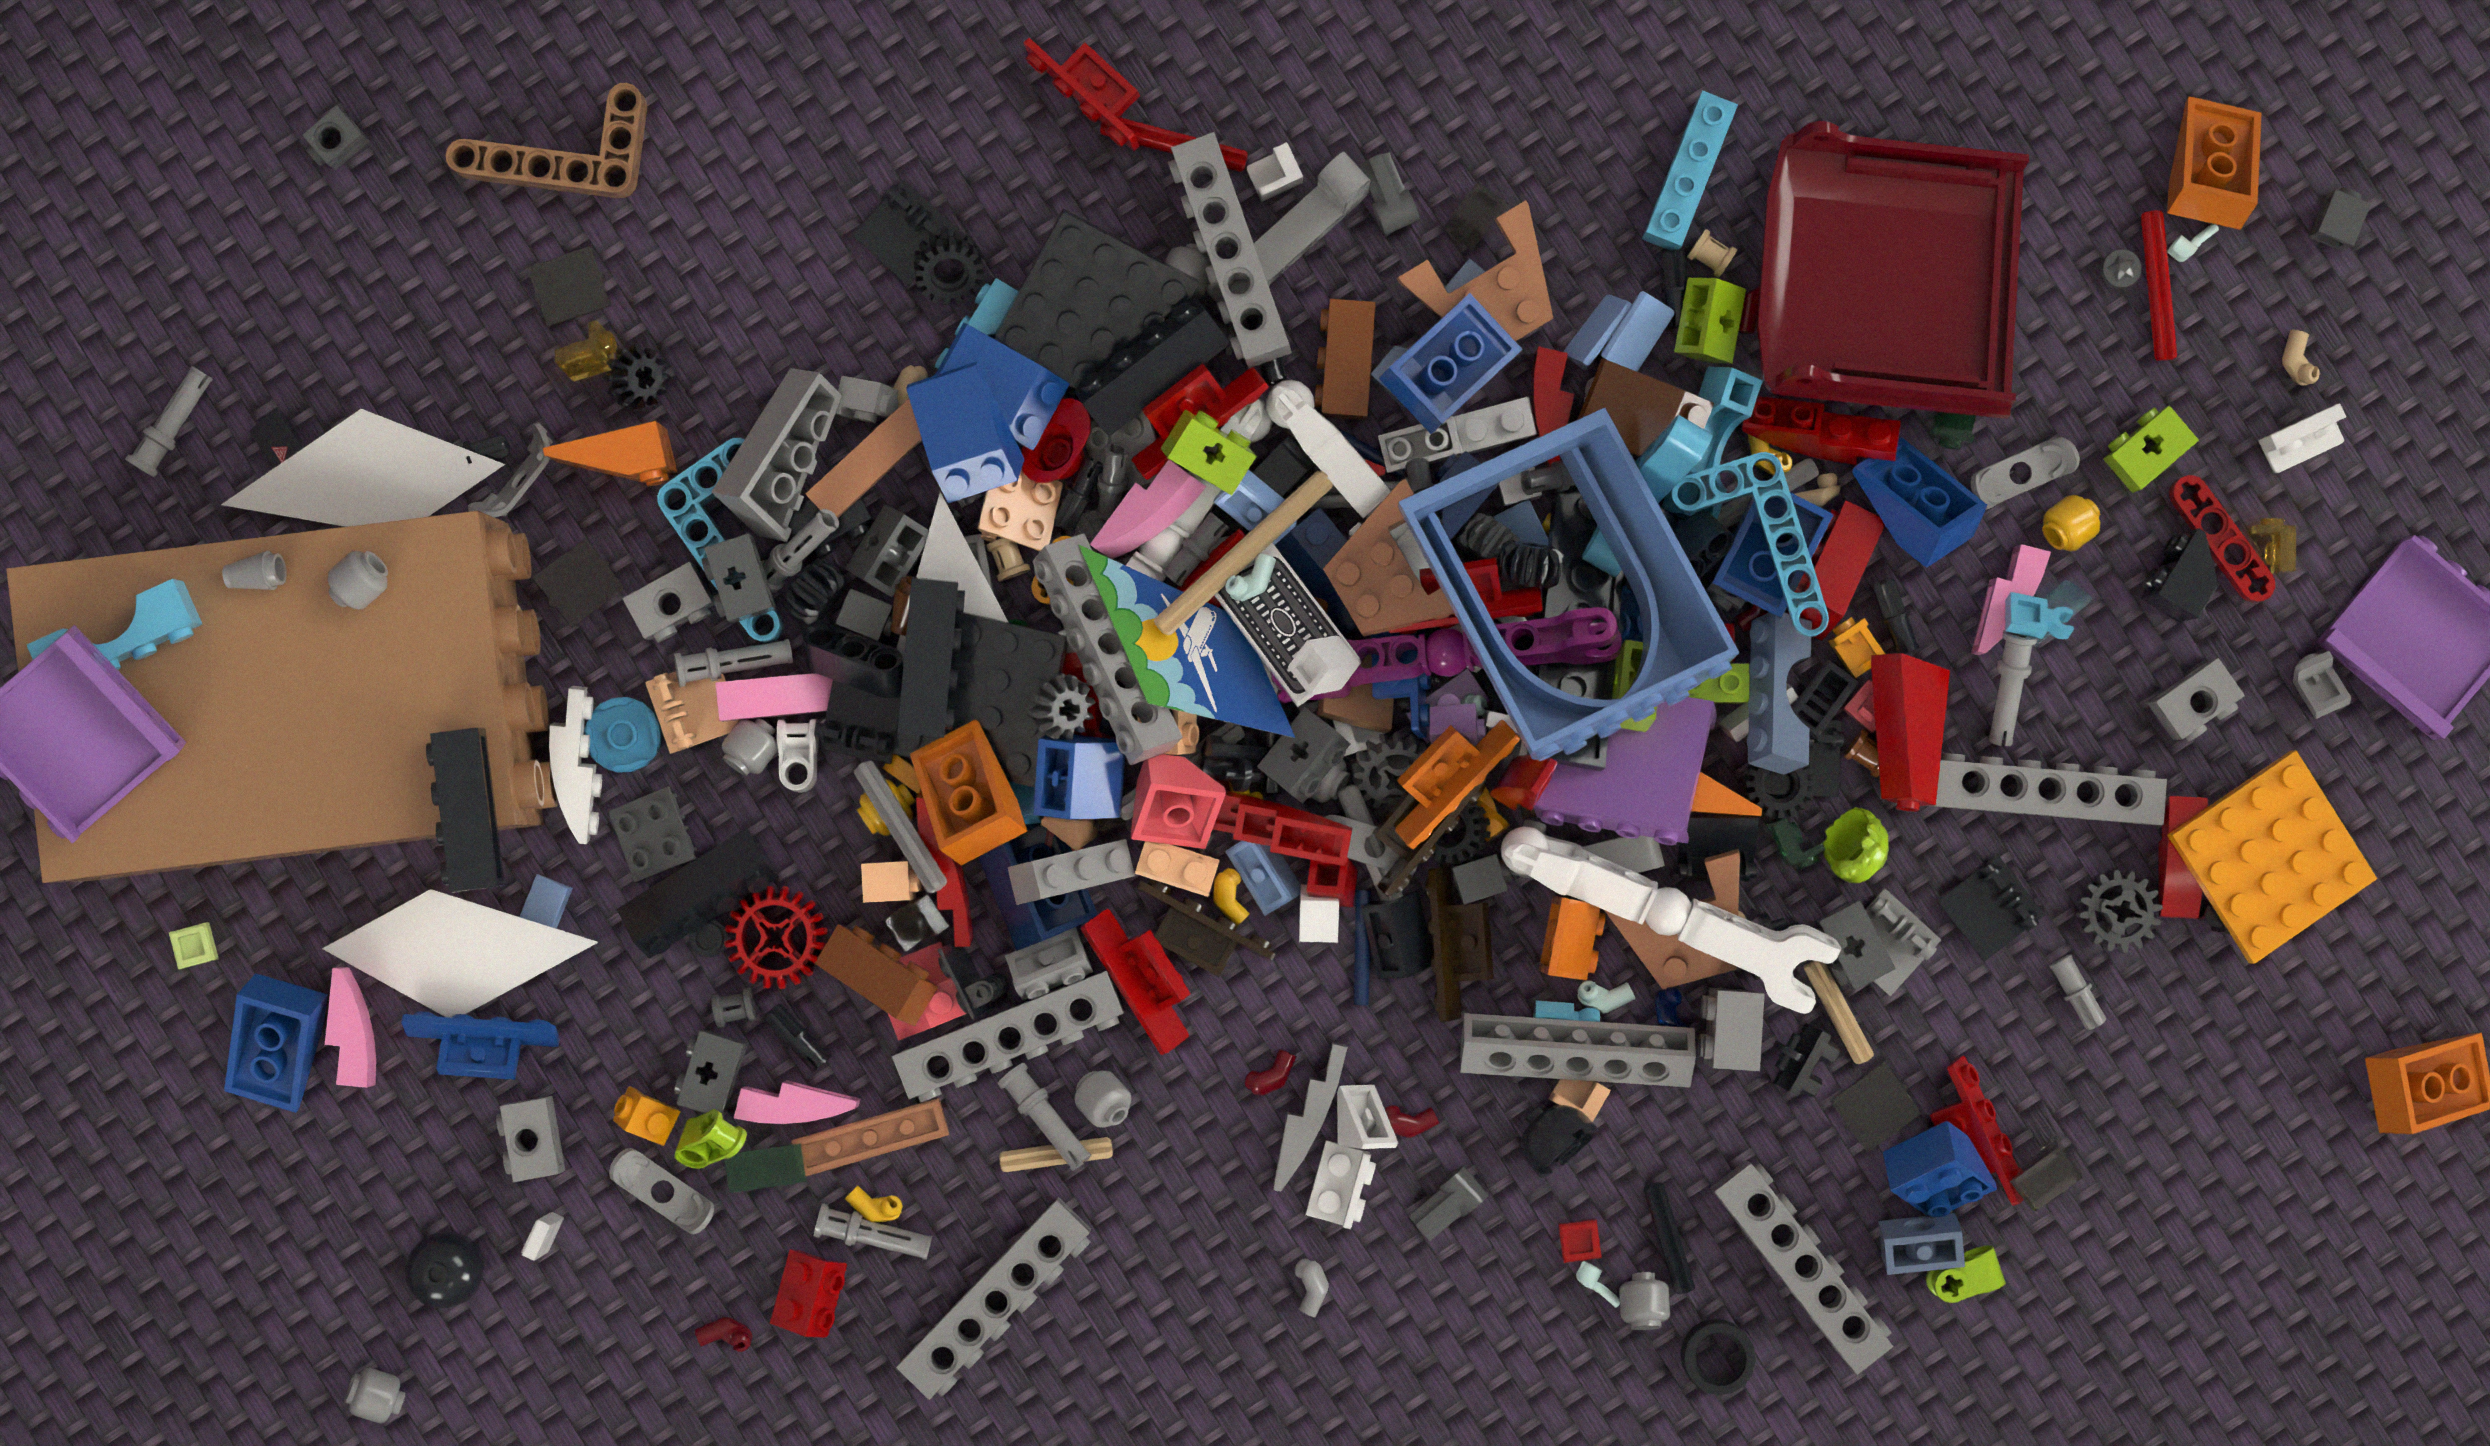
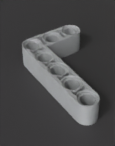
M1345 152L1336 156L1320 172L1318 185L1254 243L1268 286L1367 196L1371 180ZM1239 279L1231 285L1230 291L1237 295L1244 294L1249 290L1250 282ZM1209 284L1206 288L1207 294L1216 303L1224 301L1220 287L1212 289L1211 284Z

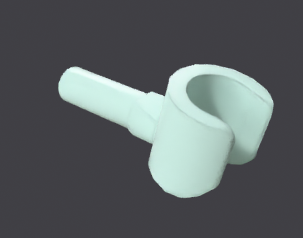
M2216 224L2209 225L2193 237L2191 241L2180 235L2169 247L2167 253L2177 261L2184 262L2196 252L2202 242L2219 230Z
M1583 1261L1576 1273L1577 1280L1585 1287L1599 1293L1615 1308L1620 1305V1298L1605 1285L1598 1282L1602 1270Z

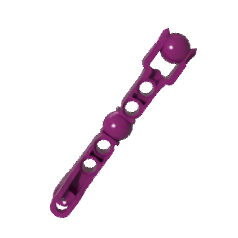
M1602 607L1570 610L1551 618L1495 624L1508 648L1524 666L1557 662L1570 664L1607 662L1618 657L1623 644L1621 634L1617 629L1616 618L1611 611ZM1602 619L1605 621L1600 623H1591L1593 620ZM1442 628L1433 632L1428 638H1426L1425 634H1419V638L1411 635H1400L1365 640H1347L1359 656L1361 664L1363 659L1370 654L1380 656L1378 663L1372 668H1363L1360 664L1342 689L1316 694L1309 700L1344 698L1350 694L1352 687L1376 682L1411 679L1419 677L1424 672L1426 676L1432 675V671L1439 676L1451 677L1461 673L1467 666L1469 671H1474V666L1481 669L1484 668L1465 632L1461 633L1455 629ZM1528 636L1534 639L1532 647L1528 650L1520 651L1514 648L1516 641L1521 637ZM1612 643V645L1606 650L1597 649L1599 647H1604ZM1407 650L1418 651V656L1412 663L1403 664L1399 662L1403 652ZM1270 671L1272 682L1281 690L1277 696L1279 701L1284 703L1293 701Z

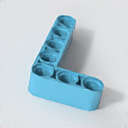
M1677 415L1635 460L1657 503L1700 461L1713 437L1712 433L1680 415ZM1597 525L1582 555V559L1609 575L1617 577L1622 569Z
M732 438L666 483L657 495L660 509L703 570L701 559L707 557L704 548L726 541L727 538L704 507L716 498L712 493L716 484L710 488H702L699 478L704 470L715 469L718 474V482L731 462L732 452L744 442L745 439ZM682 490L686 495L685 505L679 510H671L668 504L670 495L675 491ZM703 521L708 526V534L704 540L695 542L690 536V529L695 523ZM735 570L732 571L733 579L728 581V585L737 587L742 580L746 579V575H741ZM714 579L711 580V582L713 583V585H714V586L716 587V589H717L715 580H714ZM777 610L739 621L753 639L763 643L776 641L784 630L783 619ZM762 615H770L774 621V628L767 635H759L755 628L757 619Z
M1761 452L1685 476L1672 489V501L1675 507L1682 512H1697L1752 494L1794 628L1798 633L1806 637H1813L1822 633L1828 625V611L1779 459L1771 453ZM1765 460L1774 466L1775 475L1772 479L1760 481L1755 478L1752 468L1757 462ZM1724 472L1732 473L1737 479V488L1731 493L1720 492L1715 486V479L1719 474ZM1685 484L1695 485L1700 491V499L1693 505L1683 504L1678 498V491ZM1777 497L1785 502L1787 510L1784 516L1774 519L1766 514L1764 504L1768 499ZM1784 534L1792 535L1798 542V550L1789 556L1782 555L1776 548L1777 539ZM1795 571L1804 572L1810 579L1809 588L1803 593L1793 592L1788 586V577ZM1806 608L1816 609L1821 615V625L1815 630H1807L1800 624V613Z

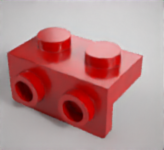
M790 1249L770 1324L804 1337H827L835 1320L834 1313L840 1291L844 1286L847 1264L841 1261H829L801 1250Z

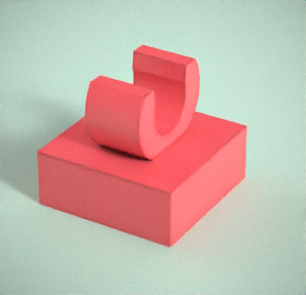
M1866 680L1842 709L1870 734L1876 730L1873 686L1870 680Z

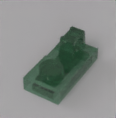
M802 1143L742 1151L731 1158H725L729 1193L807 1181Z

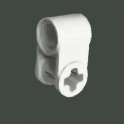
M811 719L809 723H786L785 720H778L779 778L785 787L794 792H807L813 788L817 781L819 738L814 735L815 727L818 723L817 719ZM806 735L805 737H790V736ZM798 764L805 765L808 772L805 782L799 785L792 784L789 780L791 768Z

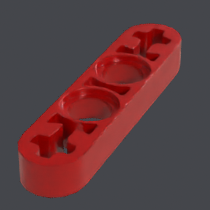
M2186 475L2175 480L2170 487L2169 498L2191 530L2197 528L2203 530L2201 520L2207 513H2213L2219 517L2221 521L2219 531L2216 534L2206 533L2212 559L2237 593L2245 601L2251 603L2269 599L2276 587L2273 574L2206 483L2200 477L2194 475ZM2184 484L2186 487L2195 486L2197 491L2194 492L2193 497L2196 502L2202 504L2207 501L2209 506L2199 510L2193 516L2190 510L2197 508V506L2191 499L2184 501L2181 499L2180 495L2184 492L2181 485ZM2229 544H2236L2243 551V559L2238 565H2231L2224 558V550ZM2252 563L2254 568L2247 571L2252 578L2263 579L2264 583L2260 586L2263 593L2261 594L2258 591L2251 593L2248 587L2251 586L2252 582L2247 574H2242L2238 577L2235 572L2246 568Z

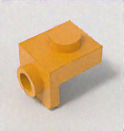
M1850 617L1832 629L1836 636L1830 639L1828 643L1850 675L1855 679L1871 668V655L1885 653L1867 628L1869 624L1866 619L1863 618L1855 622Z
M629 1086L625 1095L620 1096L616 1102L613 1121L626 1132L664 1146L681 1111L674 1106L646 1096L638 1089Z

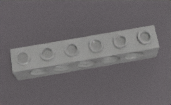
M1213 132L1171 147L1175 159L1169 161L1168 164L1175 184L1183 181L1187 195L1180 198L1187 218L1195 216L1200 229L1194 231L1193 235L1200 254L1208 252L1212 265L1205 267L1212 289L1217 287L1221 289L1224 301L1217 304L1224 324L1233 323L1237 336L1230 338L1237 360L1245 358L1248 368L1291 354L1289 342L1215 133ZM1208 174L1212 176L1213 181L1206 188L1201 189L1193 185L1194 180L1199 175ZM1211 210H1223L1225 217L1221 222L1211 224L1205 220ZM1226 244H1232L1238 248L1236 255L1230 259H1222L1218 256L1219 249ZM1239 279H1244L1250 282L1249 290L1241 295L1232 293L1230 291L1231 285ZM1250 315H1259L1263 318L1261 326L1255 330L1245 329L1242 326L1243 321Z
M1083 533L1044 546L1032 561L1036 578L1044 585L1050 597L1053 613L1060 618L1064 626L1070 648L1076 652L1083 666L1085 680L1093 687L1099 699V707L1103 717L1109 720L1116 735L1118 749L1126 756L1129 764L1133 765L1169 752L1183 737L1169 708L1148 704L1080 550L1079 545L1092 550ZM1066 578L1071 579L1076 586L1071 585ZM1083 612L1089 614L1092 620L1086 618ZM1099 645L1104 647L1109 654L1104 653L1099 648ZM1115 679L1122 682L1125 686V689L1120 687L1116 683ZM1132 714L1137 715L1142 723L1136 721Z
M1942 753L1936 805L1929 806L2144 825H2164L2167 779L2155 778L2156 771L2132 769V776L2117 775L2118 768L2094 766V773L2079 772L2080 765L2056 763V770L2041 769V761L2018 760L2017 767L2003 765V758L1980 756V763L1965 762V755ZM1969 771L1975 773L1979 779V786L1973 793L1967 792L1962 785L1963 776ZM2006 775L2012 776L2017 783L2016 792L2010 797L2006 796L2000 788L2001 780ZM2045 778L2050 779L2055 786L2054 795L2048 800L2044 799L2039 793V784ZM2083 781L2089 783L2093 789L2092 798L2087 803L2082 802L2077 796V788ZM2120 785H2125L2131 793L2130 801L2125 806H2121L2115 799V792Z
M1107 970L1077 983L1047 993L1037 999H1032L897 1053L892 1058L908 1099L918 1096L920 1102H924L941 1095L942 1093L939 1088L941 1086L954 1082L955 1087L959 1088L976 1081V1072L990 1068L991 1073L994 1074L1013 1066L1011 1058L1025 1053L1027 1060L1048 1052L1046 1045L1061 1039L1062 1044L1066 1045L1083 1038L1082 1030L1094 1025L1097 1026L1098 1031L1119 1024L1117 1016L1124 1014L1125 1011L1112 978ZM1082 998L1090 1002L1092 1014L1088 1019L1079 1020L1072 1015L1071 1004L1074 1000ZM1050 1013L1055 1017L1057 1026L1053 1033L1043 1034L1038 1031L1035 1021L1039 1014ZM1006 1027L1017 1029L1021 1035L1019 1046L1015 1048L1005 1047L1000 1041L1002 1029ZM976 1041L983 1045L985 1057L982 1061L971 1062L966 1058L964 1049L968 1042ZM939 1055L947 1059L949 1062V1072L947 1075L939 1077L930 1071L929 1061L933 1056Z
M1464 1013L1460 1044V1073L1675 1087L1691 1086L1696 1060L1694 1028Z
M1745 1160L1710 1189L1848 1367L1858 1375L1893 1348V1345L1887 1339L1892 1334L1878 1315L1872 1319L1863 1307L1868 1303L1855 1285L1848 1288L1839 1276L1845 1272L1832 1255L1829 1254L1824 1258L1816 1245L1821 1241L1807 1224L1800 1227L1792 1215L1797 1210L1783 1193L1777 1197L1768 1186L1773 1182V1179L1760 1163L1754 1167L1749 1161ZM1755 1194H1763L1766 1198L1765 1209L1757 1214L1750 1213L1748 1210L1749 1199ZM1780 1224L1788 1225L1790 1229L1788 1240L1782 1244H1775L1771 1238L1773 1229ZM1802 1255H1811L1813 1258V1268L1806 1274H1798L1795 1270L1797 1259ZM1828 1285L1835 1286L1837 1290L1836 1299L1831 1304H1821L1819 1301L1821 1289ZM1850 1316H1858L1861 1323L1859 1330L1852 1335L1844 1334L1842 1328L1844 1321Z
M1058 1197L899 1362L896 1368L927 1399L930 1400L936 1393L943 1397L958 1381L953 1375L961 1366L964 1365L967 1369L971 1368L984 1354L980 1347L989 1337L996 1341L1010 1327L1011 1324L1007 1321L1009 1316L1016 1309L1022 1314L1037 1299L1033 1291L1043 1281L1049 1286L1064 1270L1059 1264L1069 1254L1076 1258L1089 1245L1091 1241L1086 1236L1090 1233L1091 1228ZM1052 1235L1057 1237L1061 1243V1250L1054 1255L1044 1253L1040 1248V1239L1044 1236ZM1019 1263L1030 1265L1034 1270V1278L1025 1283L1018 1281L1013 1274L1014 1266ZM992 1291L1002 1292L1007 1298V1306L1002 1310L992 1309L987 1303V1295ZM965 1319H973L979 1323L981 1333L974 1338L966 1337L960 1330V1323ZM938 1347L949 1348L954 1355L953 1363L945 1366L938 1364L933 1356L934 1350Z

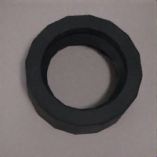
M1722 1319L1705 1320L1694 1326L1684 1338L1680 1351L1682 1368L1689 1380L1703 1392L1714 1395L1732 1394L1744 1387L1753 1375L1756 1364L1755 1348L1748 1335L1733 1322ZM1721 1334L1729 1336L1736 1342L1740 1349L1741 1359L1739 1367L1732 1375L1725 1379L1716 1380L1708 1378L1701 1373L1696 1365L1695 1355L1697 1347L1703 1339L1710 1335Z

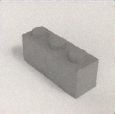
M1126 839L1007 867L1016 905L1135 876Z

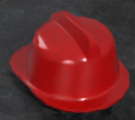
M1072 398L1061 399L1034 451L1023 446L1021 450L1024 457L1022 471L1030 480L1037 483H1050L1055 480L1071 477L1079 470L1084 457L1083 448L1091 432L1090 414L1080 401Z

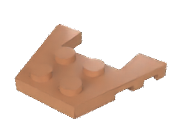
M1526 200L1494 219L1514 252V255L1451 293H1447L1428 260L1396 279L1441 319L1471 293L1514 341L1519 340L1552 320L1553 314L1530 208Z
M1405 479L1396 485L1323 568L1363 637L1412 626L1413 623L1447 618L1449 615L1454 614L1441 588L1430 595L1426 594L1390 534V531L1405 523L1398 508L1399 501L1414 495Z
M1739 849L1705 858V865L1715 896L1699 901L1709 903L1738 916ZM1604 910L1662 989L1737 969L1735 965L1679 941L1678 934L1671 936L1661 935L1652 930L1645 920L1641 925L1638 922L1627 920Z

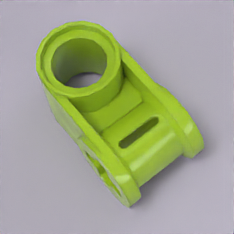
M712 1109L703 1115L689 1118L686 1121L674 1156L677 1161L687 1167L704 1168L709 1164L735 1156L744 1145L747 1132L740 1126H732L723 1119L722 1113Z
M1991 1245L1966 1251L1964 1253L1965 1267L1931 1270L1926 1275L1928 1289L1948 1303H1956L1977 1294L1988 1293L2006 1284L1994 1247ZM1949 1275L1953 1280L1949 1282V1289L1945 1290L1941 1286L1946 1284L1945 1277Z

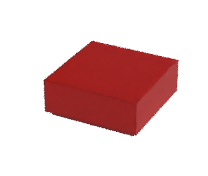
M1596 1218L1558 1223L1562 1260L1564 1263L1602 1258Z

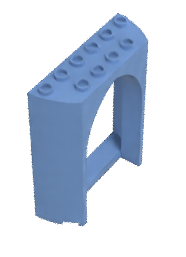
M1606 408L1407 497L1398 503L1399 511L1532 759L1542 761L1564 750L1566 755L1574 753L1587 745L1586 740L1596 734L1600 738H1605L1621 729L1620 723L1630 718H1633L1634 722L1641 721L1655 712L1654 707L1666 701L1668 706H1672L1687 698L1689 690L1695 688L1708 678H1717L1732 669L1729 662L1739 654V651ZM1560 455L1626 576L1640 609L1643 626V651L1636 677L1628 692L1621 699L1599 700L1578 697L1552 687L1530 672L1515 657L1501 637L1435 511Z

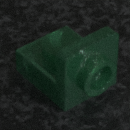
M1936 411L1929 437L1939 439V446L1960 450L1961 446H1968L1973 443L1974 435H1972L1976 416Z
M1785 817L1767 824L1786 866L1796 864L1798 869H1802L1820 861L1817 854L1826 850L1823 843H1816L1801 850L1799 844L1804 841L1795 822L1789 823Z

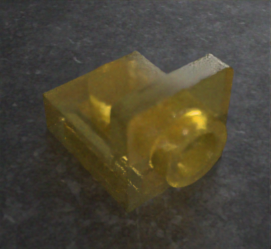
M597 320L588 323V340L575 342L555 350V363L573 382L612 370L606 364V361L614 359V353L617 350L616 340L610 331H606Z
M2263 518L2260 519V525L2249 527V535L2271 536V542L2266 544L2265 559L2266 564L2271 565L2272 574H2288L2296 571V525H2284V519Z

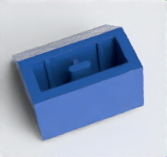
M1073 734V739L1069 740L1061 738V736L1058 739H1052L1046 735L1039 738L1033 815L1069 820L1121 817L1125 755L1118 749L1116 740Z
M1948 1121L1883 1151L1890 1191L1927 1216L1934 1218L1944 1217L1952 1210L1969 1202H1976L1984 1195L1997 1190L1995 1180L1968 1135Z

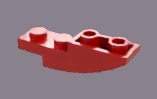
M1757 396L1751 417L1743 421L1742 431L1759 440L1795 453L1856 465L1858 457L1895 461L1901 421L1824 412V404Z

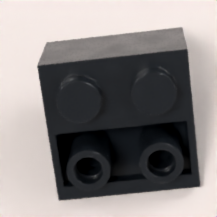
M2197 528L2182 532L2178 537L2173 535L2168 540L2161 553L2165 556V559L2159 569L2153 568L2148 573L2142 584V587L2146 590L2140 599L2178 622L2199 618L2218 587L2206 533Z

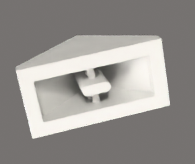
M1375 1085L1339 1086L1337 1091L1338 1145L1357 1149L1396 1148L1398 1141Z

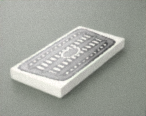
M1271 543L1260 553L1270 555L1276 559L1265 592L1245 601H1237L1230 597L1224 586L1214 596L1298 707L1314 695L1309 696L1288 666L1307 640L1339 636L1360 664L1361 660L1275 545ZM1256 558L1236 576L1244 577L1251 574Z

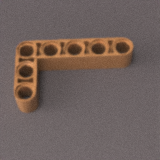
M619 83L609 91L599 156L471 139H458L448 146L446 161L449 167L457 174L470 180L610 198H626L635 191L638 183L647 102L641 92L629 83ZM627 95L636 96V104L632 110L627 112L619 110V102L623 97ZM625 132L631 134V142L626 148H614V139L618 134ZM465 151H473L475 155L473 163L465 168L459 167L458 160L460 155ZM507 155L511 156L513 162L511 168L506 172H497L496 163L499 158ZM542 160L549 161L550 170L547 175L535 177L533 172L535 165ZM579 165L587 166V177L581 182H573L571 180L572 170ZM616 170L625 171V182L618 187H611L609 185L610 175Z

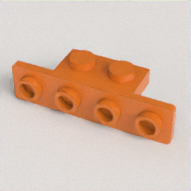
M1500 720L1476 746L1450 725L1397 779L1399 784L1420 802L1395 828L1397 834L1408 847L1414 849L1420 842L1425 841L1431 835L1433 829L1448 814L1456 810L1460 801L1475 786H1478L1485 780L1487 774L1498 762L1512 752L1514 746L1520 741V737L1504 720Z

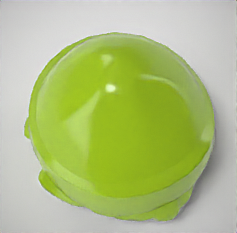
M1854 807L1841 814L1840 818L1836 819L1825 830L1827 838L1822 842L1823 855L1831 870L1840 879L1848 883H1861L1869 879L1884 866L1889 850L1888 834L1881 821L1869 810Z

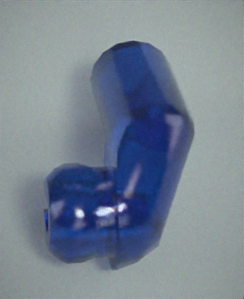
M1667 987L1664 991H1659L1654 1000L1657 1022L1659 1026L1691 1028L1677 1016L1676 1006L1681 1004L1682 995L1674 987Z

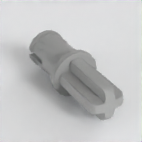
M2066 955L2049 965L2066 993L2063 998L2065 1001L2070 1000L2087 1030L2099 1027L2106 1021V1017L2090 991L2092 984L2085 982L2072 959V955Z

